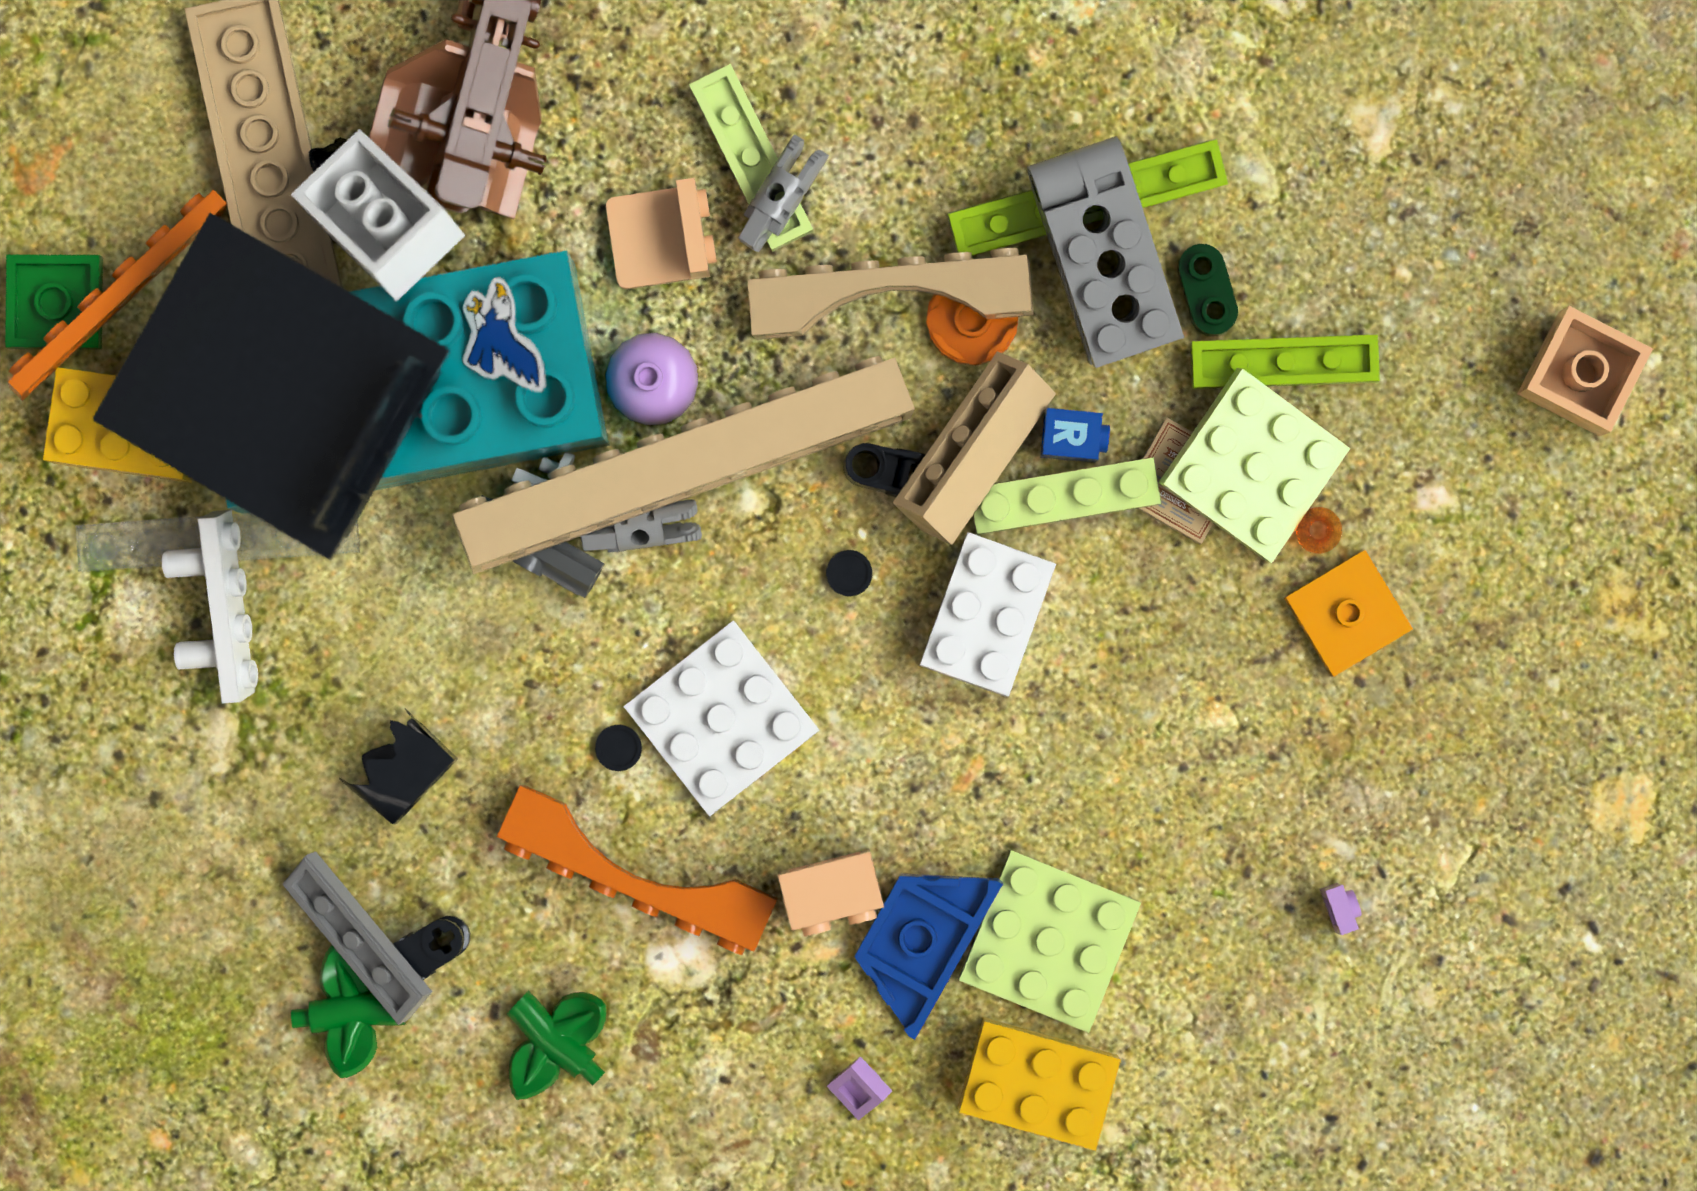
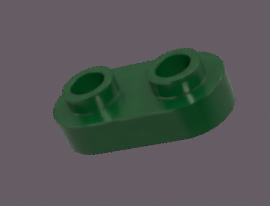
M1208 244L1193 245L1182 254L1177 266V273L1193 326L1200 333L1207 336H1220L1232 328L1238 316V307L1222 254L1215 247ZM1198 259L1207 260L1210 264V272L1206 275L1198 274L1194 270V262ZM1211 303L1219 304L1223 309L1222 318L1217 320L1211 319L1207 315V306Z

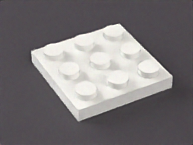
M734 620L623 706L709 817L820 731Z

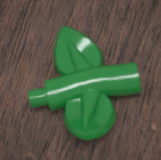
M331 945L325 953L320 969V986L327 998L309 1001L308 1008L291 1010L292 1028L310 1027L312 1034L327 1032L324 1051L328 1064L339 1078H348L366 1068L374 1058L377 1050L376 1031L372 1025L402 1026L406 1025V1022L399 1025L395 1022L338 951Z
M528 990L506 1014L528 1038V1040L522 1042L513 1051L509 1061V1083L511 1092L516 1100L534 1097L551 1087L558 1079L561 1068L573 1078L580 1074L592 1086L604 1075L605 1071L592 1060L596 1053L586 1046V1044L596 1039L604 1028L606 1004L602 999L590 993L574 992L563 996L553 1008L551 1016L539 1000Z

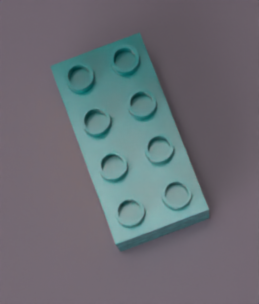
M567 250L423 277L397 301L381 286L350 291L352 294L450 349V353L439 370L442 373L419 411L423 417L415 418L375 490L542 459L543 457L563 455L565 452L574 453L609 446L576 267ZM494 278L503 279L511 291L515 304L514 325L517 333L529 339L540 354L546 382L545 388L540 392L520 386L505 375H501L496 379L485 378L467 367L463 362L472 329L463 311V305L472 291L480 292L486 298ZM226 500L228 509L244 515L250 514Z

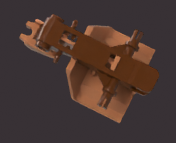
M459 0L457 14H453L451 20L457 23L459 28L471 32L469 46L445 39L389 68L386 72L368 137L445 210L464 213L469 209L480 207L481 210L515 219L527 170L539 175L544 171L545 165L542 164L546 163L547 156L532 152L542 121L535 68L517 62L521 45L534 49L540 46L538 40L524 36L527 21L533 23L536 19L541 0Z

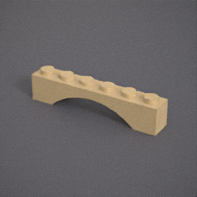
M1001 248L991 250V258L972 259L971 252H957L945 254L944 262L926 263L925 257L913 256L897 259L898 266L879 268V261H859L851 263V270L833 272L832 265L805 267V275L787 276L786 269L759 271V279L748 280L752 336L757 340L804 336L819 320L842 305L864 296L889 291H921L944 296L968 306L986 319L1032 316L1034 312L1029 258L1027 254L1019 255L1018 248Z

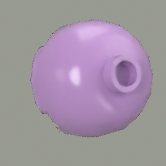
M659 333L638 334L623 342L610 357L605 374L607 393L615 408L629 420L644 425L667 424L682 416L693 403L698 386L697 366L689 350L674 338Z

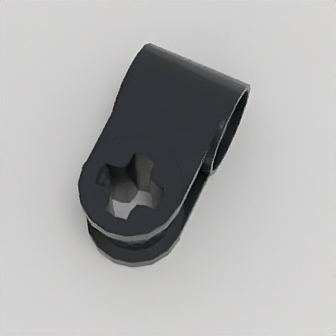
M862 443L856 445L848 452L843 462V471L846 478L852 484L883 492L888 496L896 498L908 481L911 466H913L914 472L926 454L905 449H892L871 443ZM868 453L876 459L878 468L874 476L862 478L854 472L852 460L857 454Z
M444 916L415 933H409L394 942L393 945L424 980L437 972L436 969L462 954L468 948L471 933L463 919L456 916ZM451 930L454 933L455 939L450 942V945L447 944L441 947L437 939L442 935V932L445 933Z

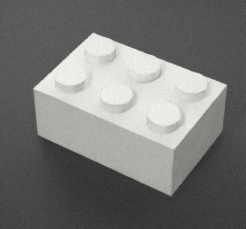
M360 129L291 194L307 214L395 301L399 300L465 236L448 213Z
M968 532L919 666L1009 697L1056 564Z

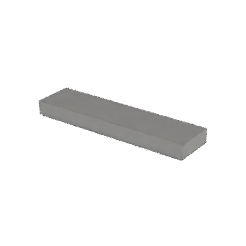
M315 851L305 855L282 885L395 1022L399 1025L408 1021L429 997L432 990Z

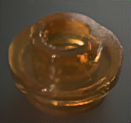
M1311 508L1295 529L1296 539L1300 546L1308 552L1315 554L1326 553L1335 548L1341 539L1342 525L1340 519L1333 511L1327 508ZM1314 522H1320L1325 526L1326 535L1323 539L1318 540L1311 536L1310 527Z

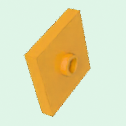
M1366 550L1359 552L1284 597L1331 677H1335L1413 630Z

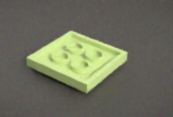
M1236 368L1158 483L1263 560L1272 563L1350 448L1242 368Z
M1010 850L999 880L1003 881V885L981 922L960 974L959 981L1089 1033L1141 902Z

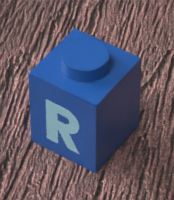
M1046 408L1044 412L1040 458L1096 463L1099 459V452L1107 453L1109 445L1110 425H1102L1103 413Z

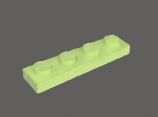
M731 64L689 84L749 205L766 177L770 174L778 157ZM784 192L778 193L774 201L782 199ZM801 203L788 220L780 235L776 236L772 233L767 240L772 252L814 232Z
M1154 457L994 484L974 513L976 532L980 535L1160 505L1162 503Z

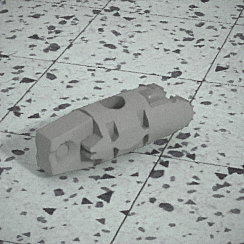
M795 134L788 142L771 169L770 174L766 177L755 198L744 213V216L749 218L738 239L756 252H760L772 233L776 236L780 235L829 156L818 149L809 157L798 177L790 174L789 171L800 156L805 143L803 139ZM784 192L782 199L774 201L778 193Z
M692 499L678 501L580 536L583 550L608 549V552H622L699 540L702 537L699 524L685 522L684 524L663 525V523L677 522L694 517L698 512L697 503Z

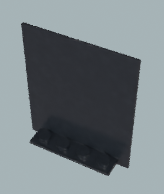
M209 213L155 310L150 314L147 324L95 413L93 421L324 558L332 560L342 540L348 538L415 418L423 417L419 411L442 373L439 370L450 353V349L218 216Z

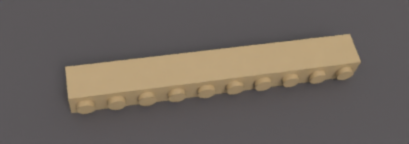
M881 356L866 359L855 365L857 371L839 377L837 371L830 372L812 380L813 387L798 392L795 391L794 387L784 388L769 395L768 399L770 402L752 408L750 402L742 403L724 412L726 417L708 423L707 418L697 419L683 425L680 428L682 433L664 439L662 433L655 434L636 443L638 449L621 455L619 449L606 451L592 459L593 465L576 470L575 465L564 466L548 474L550 480L533 486L530 481L519 482L504 489L505 496L487 502L486 497L482 496L459 505L460 512L453 514V521L473 575L911 419L915 408L896 358L894 357L883 361Z

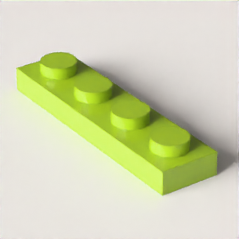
M1378 335L1192 341L1190 343L1192 389L1223 388L1236 368L1244 369L1267 387L1378 383L1380 381Z

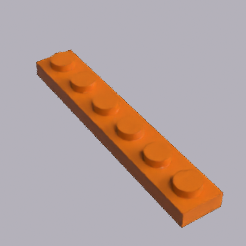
M214 189L205 198L198 193L189 200L180 210L184 217L172 229L166 224L158 229L146 242L150 249L140 259L136 261L132 256L126 259L113 272L112 276L116 281L103 293L98 288L93 290L78 305V309L82 312L69 325L64 320L60 321L45 335L43 340L47 345L35 357L28 352L9 369L8 372L13 376L8 381L9 388L22 401L56 370V367L61 366L194 241L209 213L220 217L226 211V201Z

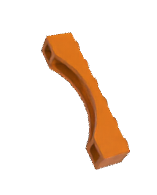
M526 785L519 786L497 835L498 838L507 841L504 850L529 860L532 853L549 860L546 868L561 876L572 879L575 872L592 879L589 885L591 889L615 898L617 891L634 898L632 907L654 917L658 916L660 910L677 917L674 924L676 927L696 936H700L703 929L720 937L717 945L739 955H743L745 948L753 952L755 951L778 899L736 879L716 885L683 887L660 884L636 876L613 863L592 845L576 824L566 803Z

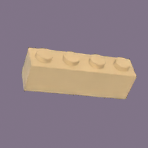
M997 351L897 495L893 504L921 531L952 545L1056 393L1029 364Z

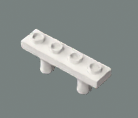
M232 510L213 511L198 519L202 548L165 551L162 555V569L166 578L204 576L206 578L214 640L176 643L174 647V660L177 669L216 667L222 703H237L255 693V687L258 683V668L256 662L251 660L249 642L252 638V622L250 616L245 614L243 603L247 583L244 570L239 568L237 550L241 542L240 529L238 524L233 522Z

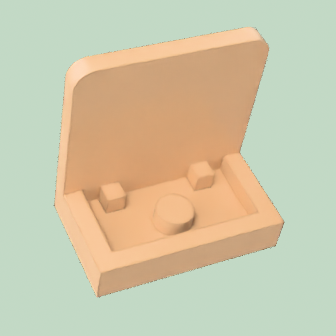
M695 178L676 180V188L617 196L607 201L606 211L618 285L622 289H634L710 277L708 264L717 263L713 235L704 236L702 218L710 217L706 189L697 190Z

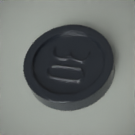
M841 551L834 555L827 565L826 577L828 584L836 593L842 596L851 597L859 595L871 583L872 566L869 560L858 551Z
M613 725L600 733L596 740L595 752L599 762L607 769L624 771L633 767L640 759L642 743L639 735L632 728L625 725Z

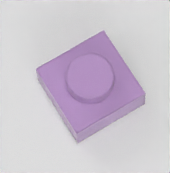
M1339 883L1321 888L1320 892L1335 933L1344 935L1358 930L1355 918L1362 916L1354 891H1345L1344 886Z
M861 1056L827 1085L831 1092L857 1120H860L883 1102L892 1092Z

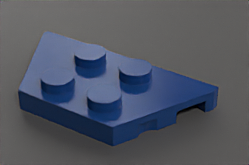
M900 873L884 902V908H881L878 912L877 918L873 921L854 957L866 975L870 976L877 987V991L896 1014L910 1038L915 1040L1001 889L1003 881L997 878Z

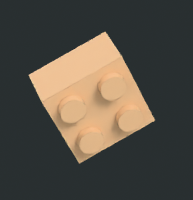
M1568 306L1558 312L1517 394L1598 436L1605 435L1612 431L1653 348Z
M870 849L780 871L778 874L791 930L802 928L804 937L831 930L830 921L848 917L849 925L876 919L875 910L884 908Z

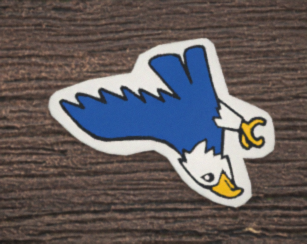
M494 278L486 298L480 292L472 291L463 305V311L472 329L463 357L464 364L485 378L496 379L501 375H505L520 386L535 392L542 391L546 384L543 362L535 345L529 339L517 333L514 325L515 304L506 282L501 278Z

